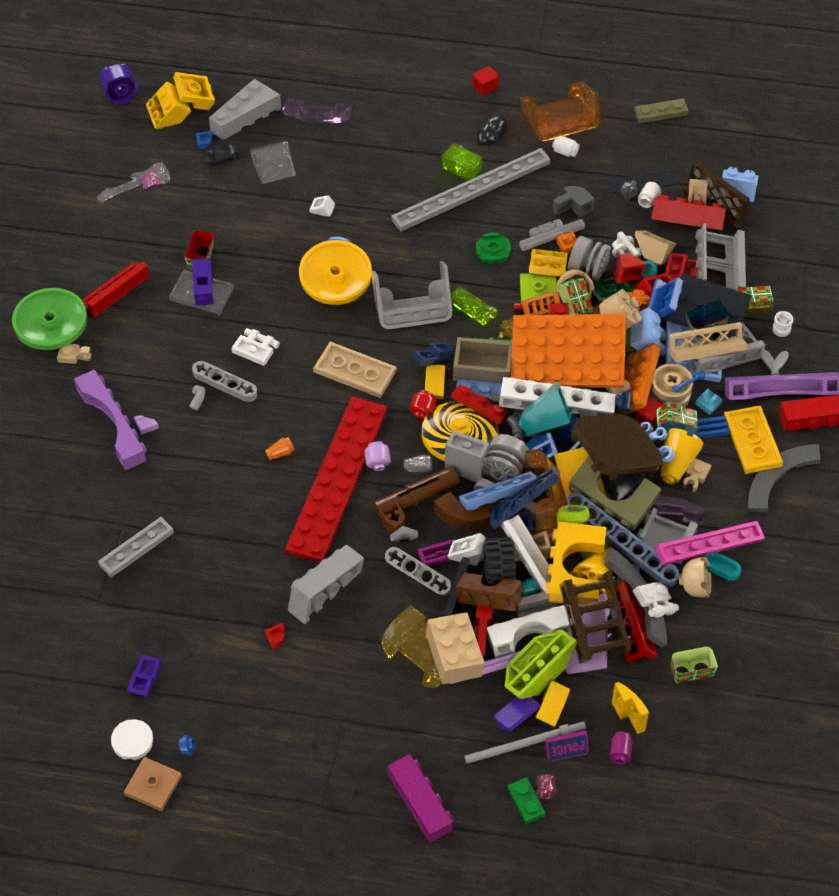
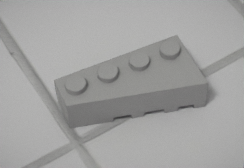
M254 79L209 117L210 131H213V134L222 140L242 130V127L254 124L255 120L269 116V113L274 110H280V94Z
M348 545L337 549L328 559H323L317 567L308 570L302 578L296 579L292 583L288 611L306 624L310 620L309 615L313 611L318 613L323 608L322 604L327 598L330 600L334 598L340 586L344 588L361 572L364 558Z

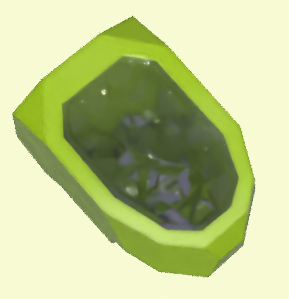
M580 505L562 506L558 509L556 515L557 524L558 522L585 524L590 517L587 507Z

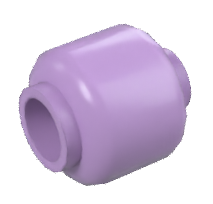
M380 441L368 444L364 451L367 466L374 469V471L385 470V467L391 462L388 446Z

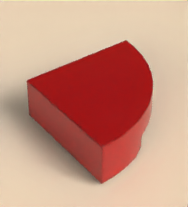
M283 623L264 631L273 650L279 647L284 640L285 630Z

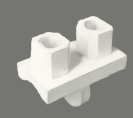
M623 232L617 233V239L612 244L614 248L612 250L613 256L619 257V255L631 253L641 259L643 256L640 248L634 247V239L631 236H625Z

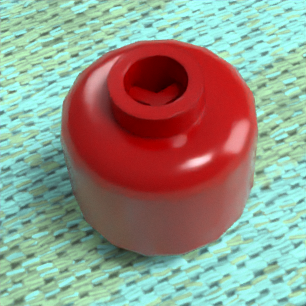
M420 390L413 395L410 411L414 414L415 418L424 420L427 414L433 412L437 402L435 397H433V393Z

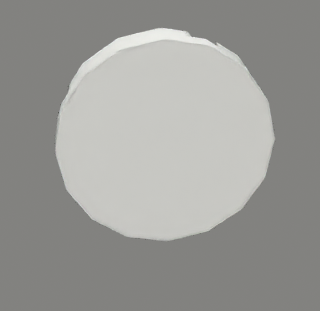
M136 719L126 720L120 723L112 733V748L122 759H140L146 756L152 748L153 733L150 727L143 721Z

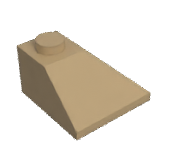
M645 230L635 232V237L644 258L654 262L656 266L665 264L677 243Z

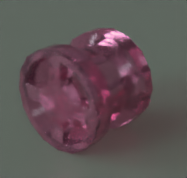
M546 774L536 778V785L538 786L536 790L537 797L551 799L558 795V791L555 788L557 778L554 775Z

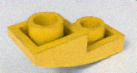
M551 680L535 718L555 727L570 689Z

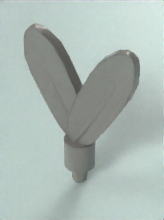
M764 350L762 360L771 370V375H779V370L786 363L789 354L787 351H783L774 360L771 354Z

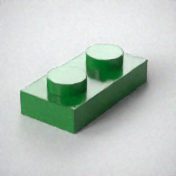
M528 778L508 785V791L526 825L545 817L546 813Z

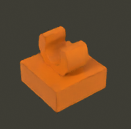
M571 231L570 233L557 236L556 242L561 251L565 253L572 252L577 241L574 232Z

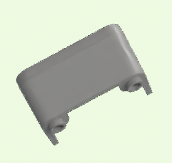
M440 261L441 279L434 280L429 284V296L394 301L392 292L387 288H380L377 273L371 271L379 322L383 328L395 329L444 322L451 318L452 303L448 267L443 261Z

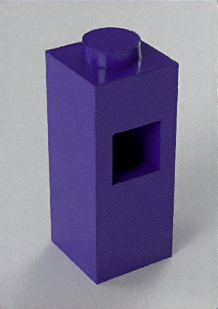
M210 259L192 260L195 306L214 304Z

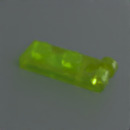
M461 286L451 293V303L483 326H486L491 318H495L499 314L495 307H490Z

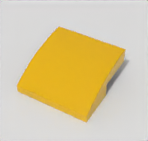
M532 249L529 273L561 276L566 272L568 253Z
M619 682L615 683L612 704L621 720L629 717L637 734L644 732L649 711L638 696L629 688Z

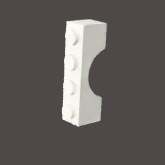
M564 605L487 627L488 639L495 658L514 653L518 641L532 633L547 634L562 629L572 636Z

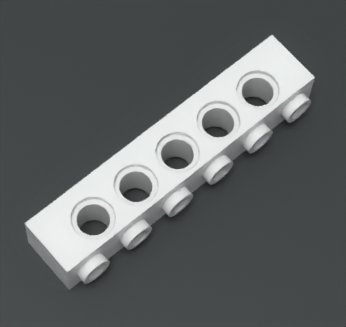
M503 377L499 406L525 410L553 384ZM560 386L572 418L614 415L616 394Z

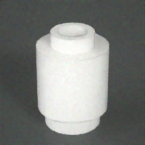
M560 135L554 139L552 147L554 152L567 157H575L579 144L572 139Z
M647 182L638 196V203L642 207L650 208L654 205L655 197H659L661 193L659 185L655 182Z

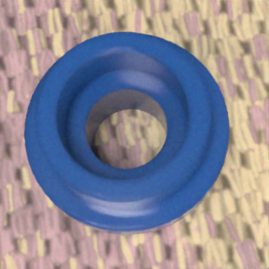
M188 734L184 735L183 738H179V748L183 755H192L193 750L196 749L194 739L190 738Z

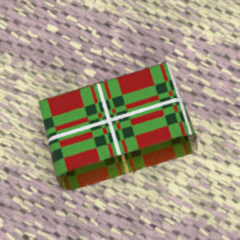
M770 286L735 288L737 291L752 295L745 315L771 314L770 309L773 312L774 300Z

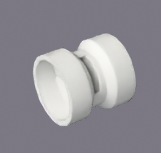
M786 311L778 312L775 315L772 327L774 334L780 337L789 335L793 316Z

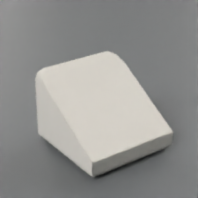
M329 195L314 198L309 211L318 215L331 216L335 203Z

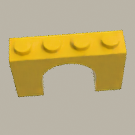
M558 522V529L553 530L552 539L556 541V545L551 546L550 558H554L553 564H549L548 576H551V582H547L545 594H549V602L564 604L559 584L565 580L572 579L573 584L576 586L600 581L574 577L564 569L562 562L568 555L574 552L603 554L606 527ZM599 590L578 594L576 596L578 604L582 606L598 602Z

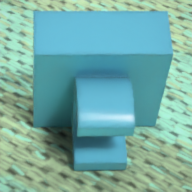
M707 389L696 400L695 405L710 415L722 404L723 399Z

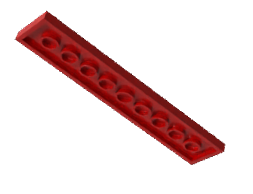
M351 397L287 543L285 553L318 563L325 559L365 465L364 451L368 444L375 441L387 413V406Z

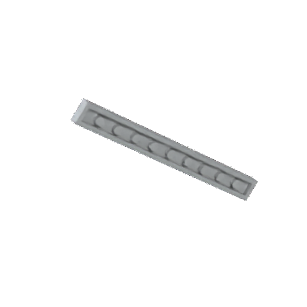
M542 148L537 149L392 215V221L400 232L540 169L550 164V158Z

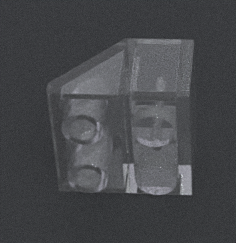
M287 141L250 150L255 169L262 184L296 175Z

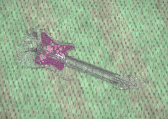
M156 163L146 171L131 174V179L135 180L111 189H105L98 195L97 201L98 203H103L104 200L112 198L113 195L144 184L143 189L146 190L152 185L168 183L170 181L169 171L163 163Z

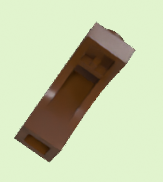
M448 492L434 501V512L443 522L453 528L464 531H477L491 526L492 507L504 500V498L498 499L495 503L481 505L475 510H466L454 495Z

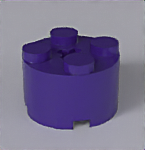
M126 64L113 65L101 71L100 85L106 98L114 104H126L132 100L134 94L138 93L136 79Z

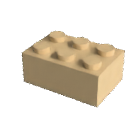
M468 613L428 619L426 636L442 684L482 677L485 663Z

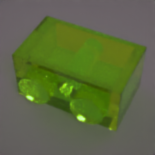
M453 143L442 155V168L469 181L475 178L482 170L483 157L465 149L463 146Z

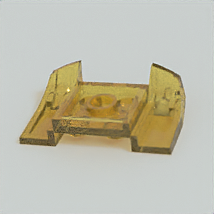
M410 605L393 620L382 637V647L390 660L397 650L425 671L421 685L436 689L442 682L426 636V617Z

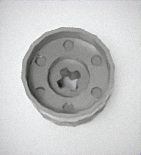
M579 236L569 258L568 271L572 269L584 271L586 269L585 273L589 277L592 276V280L599 281L609 262L610 245L604 244L602 247V243L597 242L594 248H592V239Z
M496 435L484 456V475L496 483L519 476L529 458L530 451L527 445L510 435Z

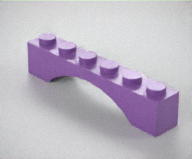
M92 370L74 378L76 389L84 403L102 410L114 422L117 428L116 454L125 471L145 462L146 447L143 442L139 443L137 440L139 438L136 430L130 428L129 419L126 415H122L119 403L114 402V396L110 388L106 389L102 375L98 376L96 371Z
M837 372L725 378V396L729 400L785 394L839 395V373Z

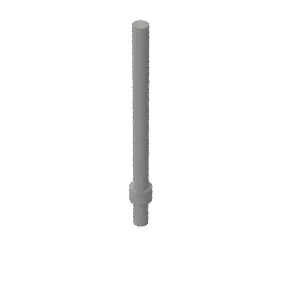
M584 721L569 726L565 724L559 726V729L465 755L466 764L541 743L548 738L586 730Z

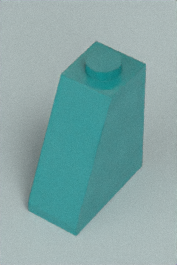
M559 382L554 383L522 412L519 425L521 430L525 431L526 436L570 423L572 415Z

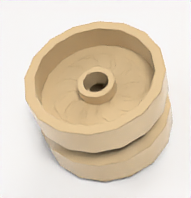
M665 364L655 370L650 388L652 398L661 401L663 404L670 402L686 407L691 398L693 382L680 388L679 392H674L673 386L680 385L693 378L690 371L678 364Z

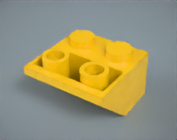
M167 81L146 103L156 129L179 124L191 113L188 102L180 101L176 85Z

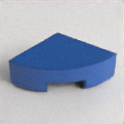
M213 131L196 133L198 150L204 149L212 143Z

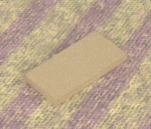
M329 342L313 368L314 373L381 398L397 371L396 366L333 342Z

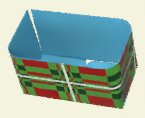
M670 402L665 403L656 410L658 428L663 427L667 432L671 428L686 429V435L689 436L698 431L696 410Z

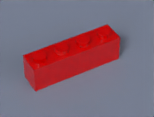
M659 195V198L655 197L651 219L702 227L703 223H706V228L722 230L726 211V208H722L723 204L712 203V206L705 205V201L694 200V203L687 202L686 198L677 197L676 200H670V196Z
M839 395L781 402L779 415L784 431L838 425Z

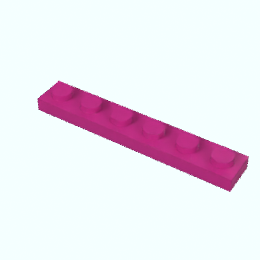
M753 521L658 544L655 549L662 565H667L761 542L765 537L758 521Z

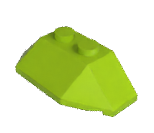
M562 629L534 637L507 664L505 688L519 699L540 695L549 686L550 681H554L567 668L577 641Z

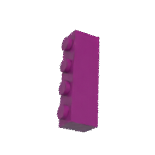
M409 754L388 765V776L429 843L452 832L454 819L448 810H444L439 794H434L429 778L427 776L424 777L421 773L422 768L419 762L413 760Z

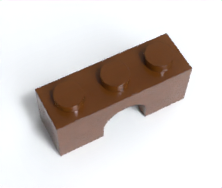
M464 573L456 586L457 601L462 604L515 612L523 598L522 583L518 580L502 578L500 583L495 586H485L483 575Z

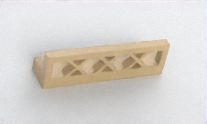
M740 322L669 334V355L675 362L747 350V343L742 339V324ZM736 329V336H726L730 330ZM714 332L720 333L716 340L709 339ZM697 335L703 337L698 343L691 342ZM683 338L685 340L680 346L675 347V339Z

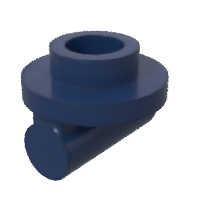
M629 391L619 392V396H615V407H618L619 411H630L632 393Z

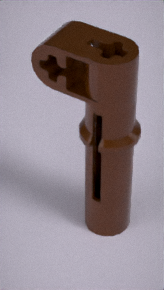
M451 466L412 485L406 484L403 489L373 502L375 511L386 530L393 534L399 528L405 526V515L402 510L410 506L416 507L419 502L460 484L459 476L454 467Z

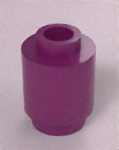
M616 732L614 737H612L609 757L615 764L623 765L631 759L633 741L629 733Z

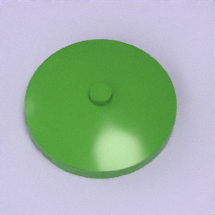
M45 288L30 293L17 304L12 315V324L16 336L25 345L39 350H54L71 344L83 333L87 324V312L83 301L76 294L60 288Z

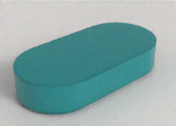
M718 552L704 556L709 561L710 566H706L708 571L728 581H734L739 578L741 566L736 561Z

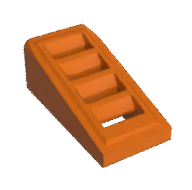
M558 292L522 301L524 315L548 314L549 304H551L550 300L553 299L554 304L561 303ZM543 301H546L548 309L544 308ZM538 302L541 311H537L536 303ZM529 304H532L534 313H530Z

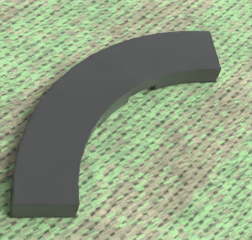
M819 444L798 446L781 452L783 467L759 471L749 491L748 512L768 511L770 491L774 483L786 474L788 470L804 465L820 464Z
M612 547L606 550L605 565L623 581L626 580L633 590L637 586L647 584L634 566ZM635 596V598H636V600H637L639 606H641L640 602L638 601L637 597ZM643 607L646 614L644 619L647 639L663 648L667 645L663 616L659 618L651 617L648 614L649 608Z

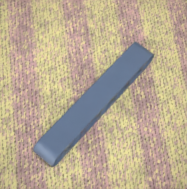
M571 493L568 496L566 505H571L572 501H577L580 503V506L587 507L589 513H593L596 516L594 519H588L584 525L601 527L609 525L611 530L606 531L605 541L634 564L639 565L643 571L656 581H662L666 587L670 588L676 585L679 577V571L672 563L662 565L655 550L580 493ZM624 537L627 539V542L620 543L617 538ZM640 549L643 554L636 555L633 553V550ZM656 561L659 566L651 567L648 562ZM671 573L674 575V579L669 580L664 574Z

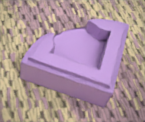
M141 415L134 417L141 435L159 429L158 423L154 419Z

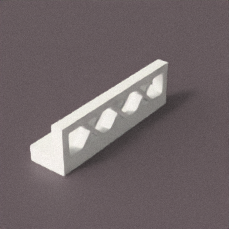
M517 515L503 522L501 527L507 537L511 538L514 549L531 577L536 580L540 592H546V584L551 582V576H548L549 565L521 518Z

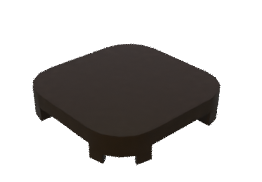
M619 414L580 417L573 427L571 439L573 442L579 441L593 461L591 469L595 473L599 470L603 474L609 475V480H616L619 474L645 473L648 478L653 477L662 463L660 451L642 426L631 417Z

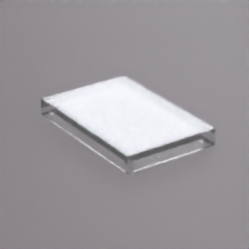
M183 270L169 299L220 315L234 289V284L212 278L214 304L195 306L193 272Z

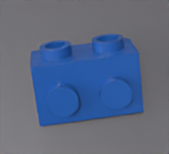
M678 277L668 283L660 279L655 280L648 308L652 309L661 318L675 312L678 307V298L682 292L683 280Z

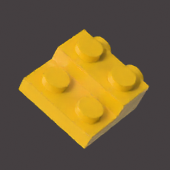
M175 72L173 78L180 101L191 102L193 107L197 109L210 110L211 106L214 105L215 98L212 95L211 85L208 82L207 76Z

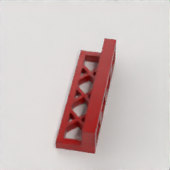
M133 262L82 299L86 311L93 317L97 316L149 278L148 265L144 262H141L139 265Z
M622 582L616 586L615 591L616 594L620 592L621 595L619 600L620 610L622 608L626 610L624 619L625 629H627V626H631L632 633L630 638L632 645L636 643L639 650L633 655L631 651L626 653L627 662L633 663L643 656L653 659L658 654L654 642L647 639L645 615L642 606H639L631 592L633 588L630 584Z

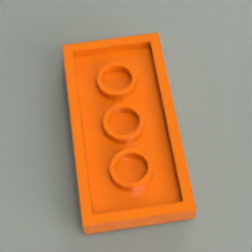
M657 344L645 347L628 356L625 380L630 383L631 388L627 391L632 393L630 411H619L618 407H615L614 414L626 415L646 407L661 347Z

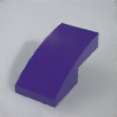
M141 654L136 672L132 674L127 692L148 697L160 669L161 659Z

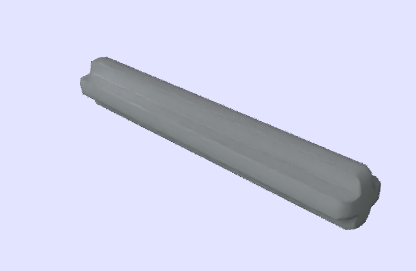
M582 219L524 239L519 242V246L522 251L555 240L557 236L583 230L585 223Z

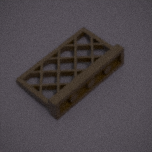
M697 160L693 161L689 182L690 179L708 180L706 205L712 206V203L723 204L722 208H726L723 223L735 232L742 229L749 221L746 214L750 198ZM689 184L683 193L687 197L689 196Z

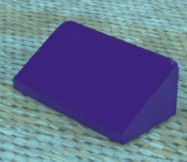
M516 697L494 715V719L499 728L512 731L541 706L531 697L524 699Z

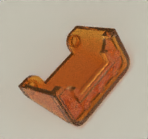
M583 81L572 84L568 89V98L538 106L537 100L533 96L519 98L521 109L535 136L542 141L554 139L560 135L565 136L591 129L600 123L598 93Z
M540 450L525 451L524 474L531 471L538 477L555 466L544 452ZM560 479L556 485L545 490L547 499H541L536 503V522L533 535L543 531H547L550 534L553 533L554 529H558L556 516L558 509L567 504Z

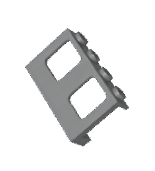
M703 223L701 229H698L696 232V240H698L696 246V254H698L696 278L706 281L707 269L725 273L727 288L734 290L735 288H746L745 231L737 230L735 236L732 237L707 232L706 223ZM706 241L724 245L725 259L707 256Z

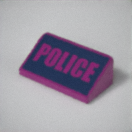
M587 731L546 739L545 752L548 761L553 762L588 754Z

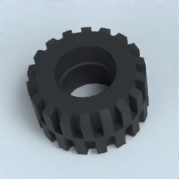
M486 538L483 544V558L487 586L499 584L502 578L516 580L515 553L511 538Z

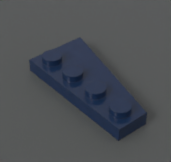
M556 465L493 506L490 525L496 529L547 488L556 485L560 479V470Z

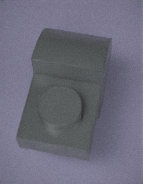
M568 186L564 188L562 196H558L553 200L552 211L557 216L572 209L580 218L594 210L595 199L582 187Z

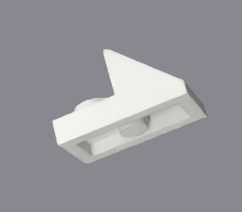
M479 533L453 541L448 558L461 562L462 557L470 558V565L477 566L486 537Z

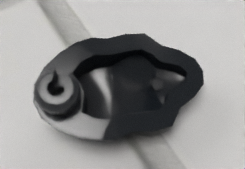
M500 115L487 119L484 125L478 129L477 143L481 146L495 143L506 131V119Z

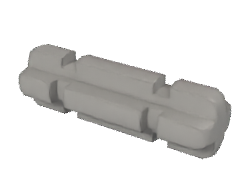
M557 219L553 223L548 222L538 226V228L530 229L529 234L533 237L563 226V223L560 219Z

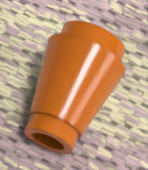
M289 437L281 438L265 450L269 460L291 455V452L295 451Z

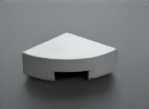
M402 526L391 534L390 538L392 542L397 543L408 538L411 541L418 537V531Z

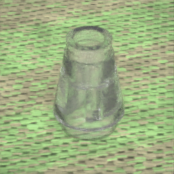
M423 454L404 459V470L423 473L432 471L431 455Z

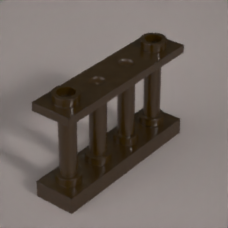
M610 571L601 576L602 581L576 586L573 584L572 579H569L559 584L572 637L577 641L575 649L579 664L590 661L593 653L616 648L621 649L622 655L631 651L632 641L626 633L615 591L616 580L614 576H611ZM605 588L607 600L582 606L578 604L576 598L578 594ZM610 608L613 620L591 625L583 624L581 616L584 613ZM615 628L618 640L596 645L588 644L586 637L588 633Z

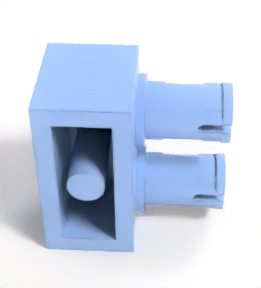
M732 167L724 170L722 179L750 198V202H754L758 175H755V172L752 170L751 173L749 172L750 170L740 173L735 167L734 170Z
M646 308L639 312L642 321L631 327L630 345L637 351H640L645 347L657 344L661 347L659 356H664L666 345L662 341L666 340V331L660 327V316L652 309Z

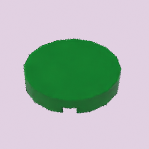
M499 233L484 234L476 242V254L485 263H503L511 255V243L508 238L505 239Z

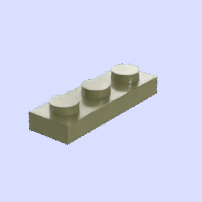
M684 98L635 106L634 108L638 123L687 116L689 111Z

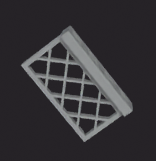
M742 322V339L750 342V344H747V350L692 359L691 361L696 366L695 372L697 375L700 371L708 374L762 358L765 344L762 340L757 341ZM701 335L695 337L691 342L698 343L703 337ZM711 335L709 338L716 340L718 337ZM679 338L677 342L681 345L685 340Z

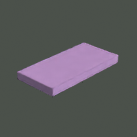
M605 593L599 594L598 602L607 600ZM608 608L584 613L581 616L583 624L591 625L607 621ZM607 630L588 633V636H586L588 644L596 645L607 642ZM574 649L566 672L574 674L607 668V651L593 653L590 661L579 664L576 649Z

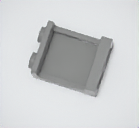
M453 430L445 445V469L452 466L458 476L474 482L484 478V456L489 448V443Z
M653 508L651 514L647 513L644 520L645 527L644 529H639L637 537L656 551L655 547L658 544L695 536L698 524L690 522L688 527L658 516V509ZM679 561V562H675V563H678V564L682 565L683 561Z

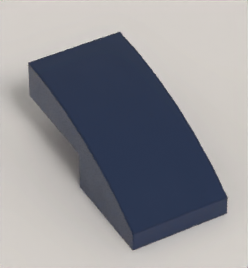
M446 342L430 343L429 350L414 351L412 358L422 367L429 366L449 358L455 354V350Z

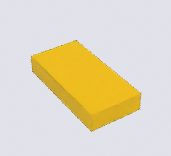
M445 365L426 366L425 391L433 393L435 399H443Z

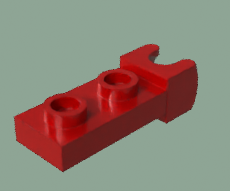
M477 606L474 634L478 638L477 642L484 660L487 627H490L492 624L493 608Z

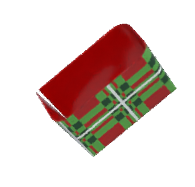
M199 230L193 232L185 254L188 270H192V260L211 258L214 249V239L211 232ZM203 246L208 247L209 250L207 255H198V248Z

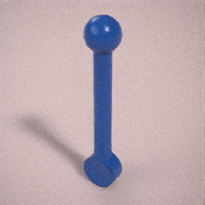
M700 371L697 376L680 385H674L673 391L679 392L680 388L698 379H704L705 373Z

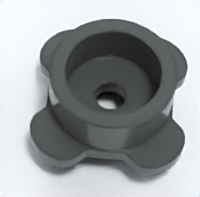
M634 180L631 183H624L621 188V194L625 196L624 199L626 201H629L638 192L636 181Z

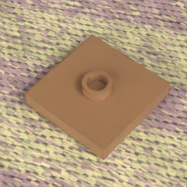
M144 757L124 790V795L162 811L181 779L182 773Z

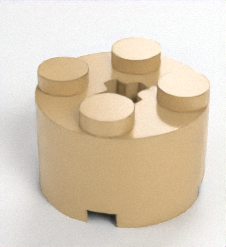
M623 289L608 297L599 305L601 314H626V330L642 321L637 308L639 306L635 297L631 298Z

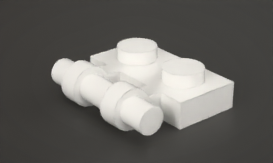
M246 328L244 335L248 337L240 335L232 346V353L265 366L273 354L271 346L277 349L280 342L274 340V337L260 334L255 329L250 330Z
M662 581L637 586L633 590L641 606L649 608L648 614L651 617L659 618L664 616V614L672 615L679 610L677 604L668 602L671 596Z

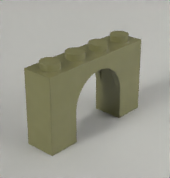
M588 456L569 481L568 489H570L571 493H580L610 517L617 520L627 530L630 529L634 532L660 496L661 488L645 478L631 497L622 501L608 499L601 493L598 487V481L603 473L599 470L595 473L591 469L593 461Z

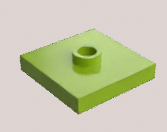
M520 274L521 302L557 292L556 276Z

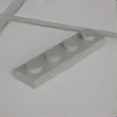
M160 517L100 559L98 564L112 578L174 533L173 528Z

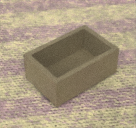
M457 337L453 380L463 379L502 383L503 377L510 378L512 342Z

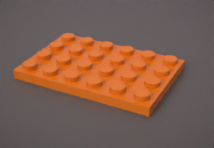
M626 314L514 315L511 378L526 381L532 380L546 384L559 382L560 386H570L572 388H624Z

